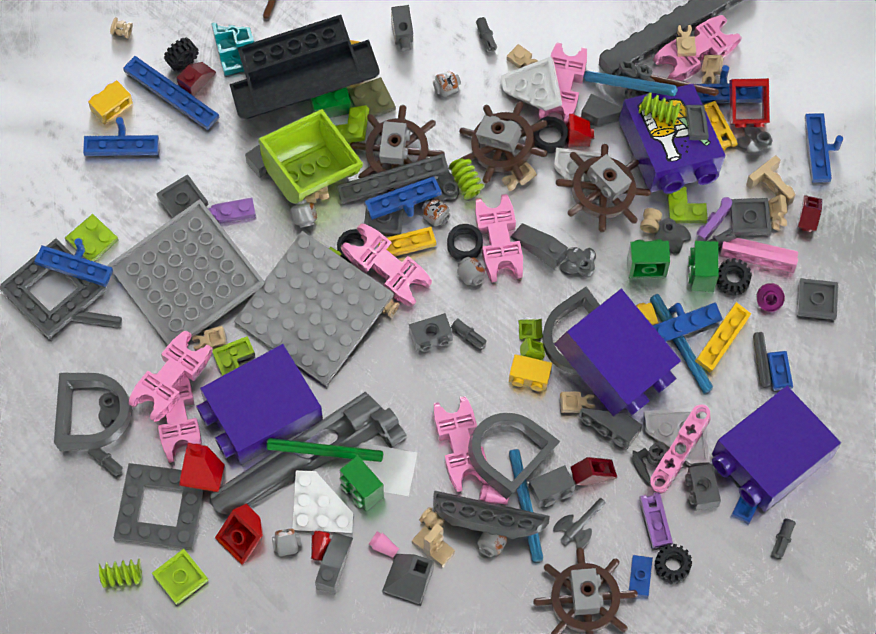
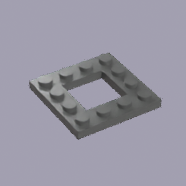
M57 238L46 246L73 255ZM36 254L0 284V291L50 339L75 317V314L88 307L107 288L66 275L78 288L49 311L28 290L32 284L50 270L35 265Z
M128 463L113 537L114 540L193 551L204 490L179 486L182 472L180 469ZM145 487L183 491L176 527L138 522Z

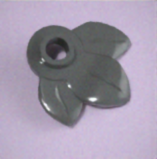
M746 126L744 128L745 136L736 139L738 146L747 148V153L752 154L769 148L773 142L768 132L761 131L759 128Z
M450 172L438 176L436 181L441 189V195L429 200H451L459 195V187L454 182Z
M665 218L659 223V231L655 235L654 240L669 241V250L679 254L683 241L691 240V234L685 226L677 225L671 218ZM666 224L671 226V230L666 229Z
M571 247L567 250L568 260L560 264V268L568 274L579 273L581 276L587 277L592 275L595 270L594 261L596 253L590 247L584 251L577 247Z
M105 393L99 399L101 409L98 417L100 422L107 426L118 417L120 401L115 394ZM107 399L112 400L110 404L105 403Z

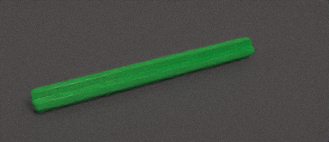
M268 438L267 449L347 459H354L356 456H359L362 460L382 462L384 455L381 450Z

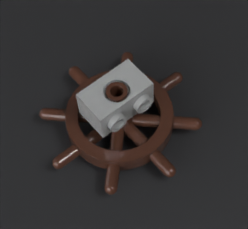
M520 101L517 102L512 113L500 112L493 114L490 106L484 105L485 115L475 130L464 127L459 130L461 135L472 137L471 147L473 150L472 153L461 158L464 160L470 159L471 161L476 159L487 169L482 179L485 184L490 182L494 172H508L512 170L517 180L521 181L524 176L519 167L532 154L540 157H546L548 154L546 150L534 147L535 138L533 134L546 127L547 121L542 120L530 126L528 121L520 116L523 108V103ZM526 136L525 144L518 143L520 138ZM480 143L487 145L480 149ZM495 150L492 159L485 156V154ZM519 150L520 152L514 157L512 152ZM502 153L505 154L507 160L499 161Z
M400 105L398 118L389 119L381 123L372 114H368L367 119L374 129L369 134L366 143H350V147L353 150L365 151L370 165L359 174L358 178L369 176L374 172L386 171L387 169L382 167L386 163L391 164V169L399 167V164H410L412 161L407 157L408 155L419 156L417 161L443 153L445 155V152L442 150L429 149L425 135L426 132L436 125V121L430 120L420 128L414 122L405 119L407 109L405 105ZM381 136V145L375 144L378 138ZM417 139L420 141L421 148L408 147ZM374 152H380V159L377 161L374 158Z
M602 144L601 156L590 158L585 162L576 152H571L570 158L579 166L573 179H557L555 182L557 186L572 189V195L577 204L568 210V216L572 217L580 210H583L587 214L599 218L598 230L600 232H605L606 219L617 217L622 213L632 224H636L638 219L628 209L635 195H651L650 189L636 188L635 179L631 171L639 165V160L634 159L625 166L620 161L608 156L609 147L607 144ZM584 173L588 176L591 182L581 181V178L584 175ZM582 189L594 191H592L589 195L585 197V195L582 192ZM626 194V198L622 202L618 196ZM597 197H599V206L591 203ZM607 198L615 205L614 207L607 208Z
M579 547L576 549L577 564L566 568L561 573L550 564L544 565V570L556 580L552 587L551 597L535 598L533 604L535 606L552 605L553 611L560 622L551 634H561L566 627L577 632L594 634L595 631L603 629L610 623L621 632H627V625L615 616L619 609L620 599L636 598L638 592L636 590H619L616 580L611 575L619 565V559H612L604 569L595 564L585 563L584 549ZM605 583L610 592L598 593V589ZM562 586L570 590L572 595L560 596ZM604 600H611L609 610L603 607ZM573 603V607L566 613L561 604ZM592 614H600L602 616L600 619L592 621ZM576 615H583L584 622L575 620L574 617Z

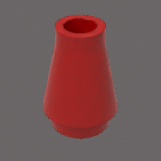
M314 531L311 543L312 560H323L331 541L330 533Z

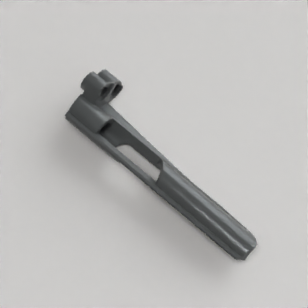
M365 391L292 441L305 442L322 430L332 429L337 432L338 438L330 445L356 447L380 434L388 447L392 448L404 440L407 435L399 425L394 412L390 408L384 410ZM274 451L221 486L219 492H212L210 494V504L216 512L230 515L233 509L245 504L250 506L295 481L296 470L313 471L336 457L313 455L310 458H305L293 452Z

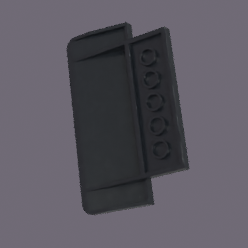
M340 14L237 47L247 79L231 83L230 88L239 118L249 119L376 78L380 74V69L369 39L351 44L342 15Z

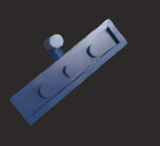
M724 65L722 67L720 84H697L715 88L719 91L717 96L697 92L702 104L716 101V103H730V87L727 82L729 66ZM736 87V103L762 102L761 87Z
M824 113L805 114L812 183L831 182L829 151H838L843 142V137L838 135L834 144H828Z
M122 117L116 119L118 136H84V156L158 155L159 153L158 135L125 136L126 128Z
M433 176L365 201V206L371 220L401 209L405 210L408 217H412L415 204L440 196L441 189Z
M77 238L74 241L77 248L75 255L41 245L34 261L35 265L104 287L107 286L113 273V268L82 258L85 252L82 239Z
M716 302L688 313L684 312L680 303H676L668 310L671 315L677 313L678 316L653 325V327L668 342L721 322L723 318Z

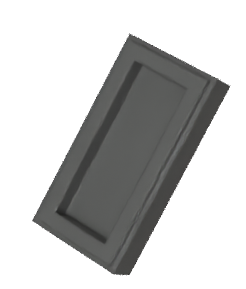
M686 105L685 115L689 140H708L709 134L704 105Z

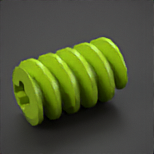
M649 92L644 97L638 113L640 114L645 110V116H648L652 112L653 119L659 115V121L661 122L666 118V124L673 120L674 127L680 112V103L673 107L672 100L666 104V98L659 101V95H656L652 99V93Z
M460 158L450 163L449 170H451L452 176L455 177V182L458 183L457 185L461 189L464 199L469 200L481 192L484 184H479L481 178L477 177L478 173L474 171L475 167L471 165L472 161Z
M140 558L136 565H134L132 559H130L127 566L124 560H122L121 566H118L117 562L114 561L112 567L106 562L105 567L102 568L99 563V578L102 587L106 588L108 582L111 587H115L116 581L119 586H123L124 580L127 585H131L132 579L136 585L139 584L142 578Z

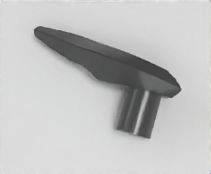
M646 448L639 452L633 450L632 454L636 468L644 479L651 484L650 475L642 459L648 455V450Z

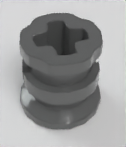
M654 443L649 448L648 455L646 456L649 464L658 466L667 452L666 447L662 443Z

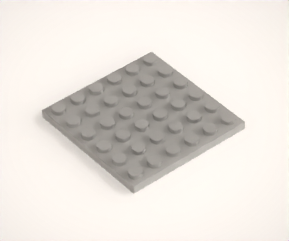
M200 199L108 264L109 267L113 268V274L167 345L183 331L190 332L192 337H194L265 285V281Z
M302 231L264 280L265 285L255 292L234 322L271 349L284 344L297 367L324 386H327L393 298L394 293Z

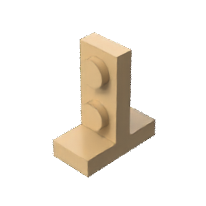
M775 155L748 176L746 185L753 189L760 182H763L776 196L780 194L786 196L788 207L793 203L796 194L791 186L786 185L782 181L778 173H774L779 168L781 161Z
M436 524L431 531L424 526L412 540V544L441 567L455 553V550L443 541V528L439 524Z

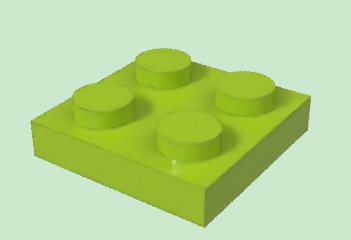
M91 214L65 237V241L76 251L77 248L74 241L77 238L82 239L85 248L82 257L93 262L119 241L118 237L94 214Z
M182 549L152 572L153 577L176 605L209 581L185 549Z

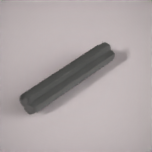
M86 311L76 313L75 317L71 320L120 328L122 325V318L119 316Z
M755 332L753 340L760 385L768 387L771 385V376L764 333Z

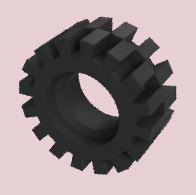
M187 37L185 39L181 38L180 41L176 40L175 44L172 43L171 48H167L168 52L164 53V59L174 71L177 70L178 72L180 69L184 70L190 63L193 64L194 59H197V55H199V49Z
M732 258L731 262L727 259L725 263L722 262L719 266V277L716 284H719V289L723 288V293L729 291V295H732L735 292L736 296L739 295V292L742 294L745 289L747 290L752 272L750 273L751 269L750 267L747 268L746 262L741 264L742 260L739 259L738 262H735L736 258ZM731 271L740 274L741 280L739 282H731L727 279V273Z
M668 544L665 548L662 547L655 559L654 566L657 569V575L660 574L662 580L664 578L667 579L666 582L668 583L670 581H673V583H677L678 580L680 582L688 576L692 566V557L688 555L689 551L687 549L683 550L681 545L677 547V544H673V546ZM669 557L678 558L681 562V567L677 570H670L666 566V559Z

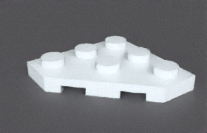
M552 57L501 75L503 90L512 97L544 111L562 105Z
M556 148L554 168L563 179L572 180L579 166L570 158L571 152H576L584 162L590 158L601 156V153ZM584 173V175L581 178V181L591 182L588 176ZM582 189V192L585 195V197L589 195L592 191H594ZM599 197L594 199L591 203L599 206Z
M693 408L644 411L646 432L669 450ZM703 412L698 413L696 417L704 419ZM706 429L685 460V463L689 466L707 465L710 463ZM679 444L676 446L675 451L678 454H683L686 451V446Z
M296 470L292 528L295 531L353 533L354 513L316 471Z

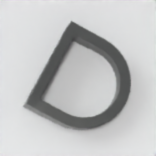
M584 287L560 303L550 313L545 322L542 336L544 351L549 360L559 369L576 375L579 374L556 349L552 338V330L562 317L578 307L584 306L588 313H591L600 305L587 287Z
M59 373L54 444L59 451L97 449L117 440L128 427L132 416V406L128 403L129 396L124 388L115 379L104 374ZM100 387L109 389L118 396L120 411L110 427L96 434L69 435L73 389Z
M499 413L484 419L475 428L469 440L468 453L475 471L507 500L560 441L533 420L523 415ZM493 426H513L524 432L542 448L513 481H510L494 469L482 454L481 438L484 432Z

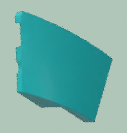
M215 22L211 23L224 76L244 72L237 47L254 42L250 27H237L235 25H228L226 27L219 26Z

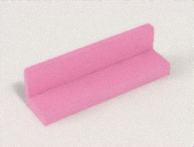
M737 237L730 242H723L720 253L721 257L736 258V260L740 259L743 262L792 273L795 272L798 262V251Z

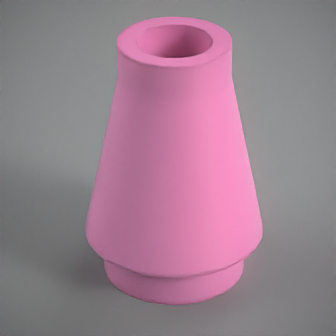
M483 484L479 495V500L494 504L507 505L509 498L506 500L490 484Z
M377 531L369 542L373 550L388 555L391 558L399 550L383 532L381 534Z

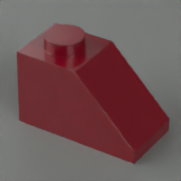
M203 62L190 64L176 77L178 86L192 96H195L216 74V71Z
M804 195L798 220V227L807 232L817 231L822 212L821 198Z
M586 457L570 466L572 478L576 485L590 486L617 478L612 459Z

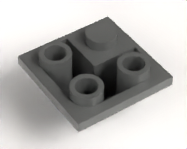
M396 554L382 592L421 604L434 569V561L416 554Z

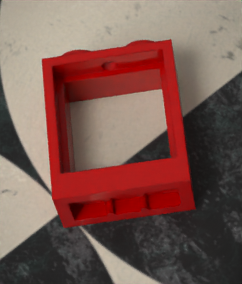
M769 78L729 80L730 124H735V128H746V124H753V127H765V124L770 123ZM736 87H762V119H736Z

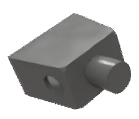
M409 5L391 7V25L395 44H400L401 51H409L413 42Z

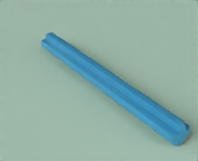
M588 70L585 71L583 76L585 81L669 96H675L678 91L675 85Z
M659 294L650 297V302L662 322L673 318ZM684 336L673 339L704 393L710 392L713 389V385L702 366L695 362L696 356Z
M519 449L509 451L514 479L524 469ZM525 479L517 488L521 510L533 512ZM538 533L527 536L533 562L542 561L543 553Z

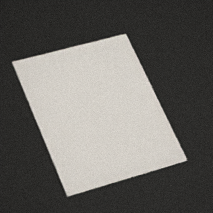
M367 443L359 444V448L383 451L382 462L365 460L363 462L383 483L384 492L409 497L417 452Z

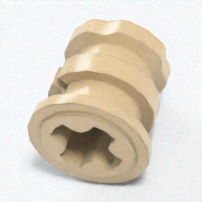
M115 17L111 24L110 34L114 35L117 33L118 36L124 35L128 39L132 33L133 23H126L124 20L118 21V18Z
M391 299L382 313H387L389 317H393L400 304L393 302V299Z
M428 507L421 515L419 521L426 523L425 526L427 528H433L436 524L442 527L445 520L440 518L436 512H433L431 507Z

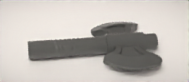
M599 498L575 523H573V514L562 517L555 524L553 531L565 532L564 536L560 539L563 544L566 545L569 541L575 539L577 542L576 549L579 547L583 548L591 538L592 529H582L606 502Z

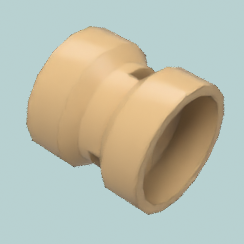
M647 208L644 210V220L641 221L640 229L646 233L654 234L659 230L658 222L661 221L662 213L657 209Z

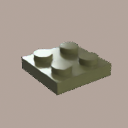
M381 77L348 89V94L354 107L367 105L369 114H372L375 118L396 110V106Z

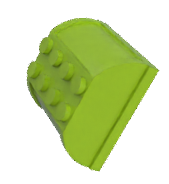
M323 109L259 138L258 141L262 160L268 174L287 200L294 204L343 178L358 174L363 166L362 161Z

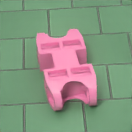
M719 15L695 28L696 56L677 57L675 39L657 52L653 62L656 65H672L674 71L669 74L668 78L683 81L699 72L700 61L704 59V55H722L724 57L737 47L742 37L738 33L734 35L723 34L720 28L726 24L727 19L723 15Z
M557 42L550 57L554 60L562 105L547 111L539 108V120L547 117L550 113H559L567 126L569 114H575L579 98V92L571 91L573 82H583L587 63V48H581V51L575 56H567L563 52L562 43Z
M501 195V203L496 208H489L482 202L481 198H476V226L482 235L488 234L490 243L488 246H482L484 266L489 280L497 282V273L502 268H509L516 274L517 279L522 278L523 254L520 241L510 242L508 233L509 230H515L516 227L514 210L508 195Z
M360 224L357 230L362 235L361 238L364 241V245L358 247L345 242L341 246L342 252L354 266L365 274L370 268L375 270L387 280L383 286L394 293L393 298L406 306L413 307L416 300L412 296L409 285L413 283L421 284L429 288L432 284L431 278L409 256L401 262L386 249L392 242L379 231L366 224Z
M188 331L180 333L162 352V359L166 363L156 376L147 371L130 395L128 403L132 407H136L139 403L142 404L145 401L154 403V410L150 415V419L154 422L159 421L168 414L181 397L176 388L184 378L188 377L195 381L206 367L212 355L213 348L209 345L197 351L188 350V342L192 337V334Z
M185 377L176 388L181 398L171 411L166 414L168 424L158 426L161 444L169 463L174 462V456L179 447L187 446L188 443L202 445L197 418L187 419L185 406L194 405L192 388L188 377Z
M466 396L460 397V408L455 413L446 412L439 402L434 403V422L439 441L449 439L452 454L445 455L444 461L449 479L455 491H462V480L467 475H475L482 482V485H488L475 471L469 458L468 445L470 434L477 427V423ZM482 446L481 451L484 458L486 459L484 448Z
M701 404L693 408L670 449L665 453L652 474L650 483L655 492L664 493L669 489L686 458L708 426L711 416L710 410L706 405ZM700 412H704L707 414V416L704 419H699L696 417V415ZM677 445H685L686 451L683 454H678L675 451ZM672 463L673 467L668 468V464ZM657 479H664L665 484L658 487L655 485V481Z

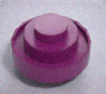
M767 283L758 289L756 300L759 307L763 310L773 312L783 306L785 294L779 285Z

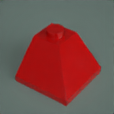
M188 443L179 486L219 492L225 464L208 446Z
M247 504L232 510L215 536V539L242 565L263 536L260 516Z

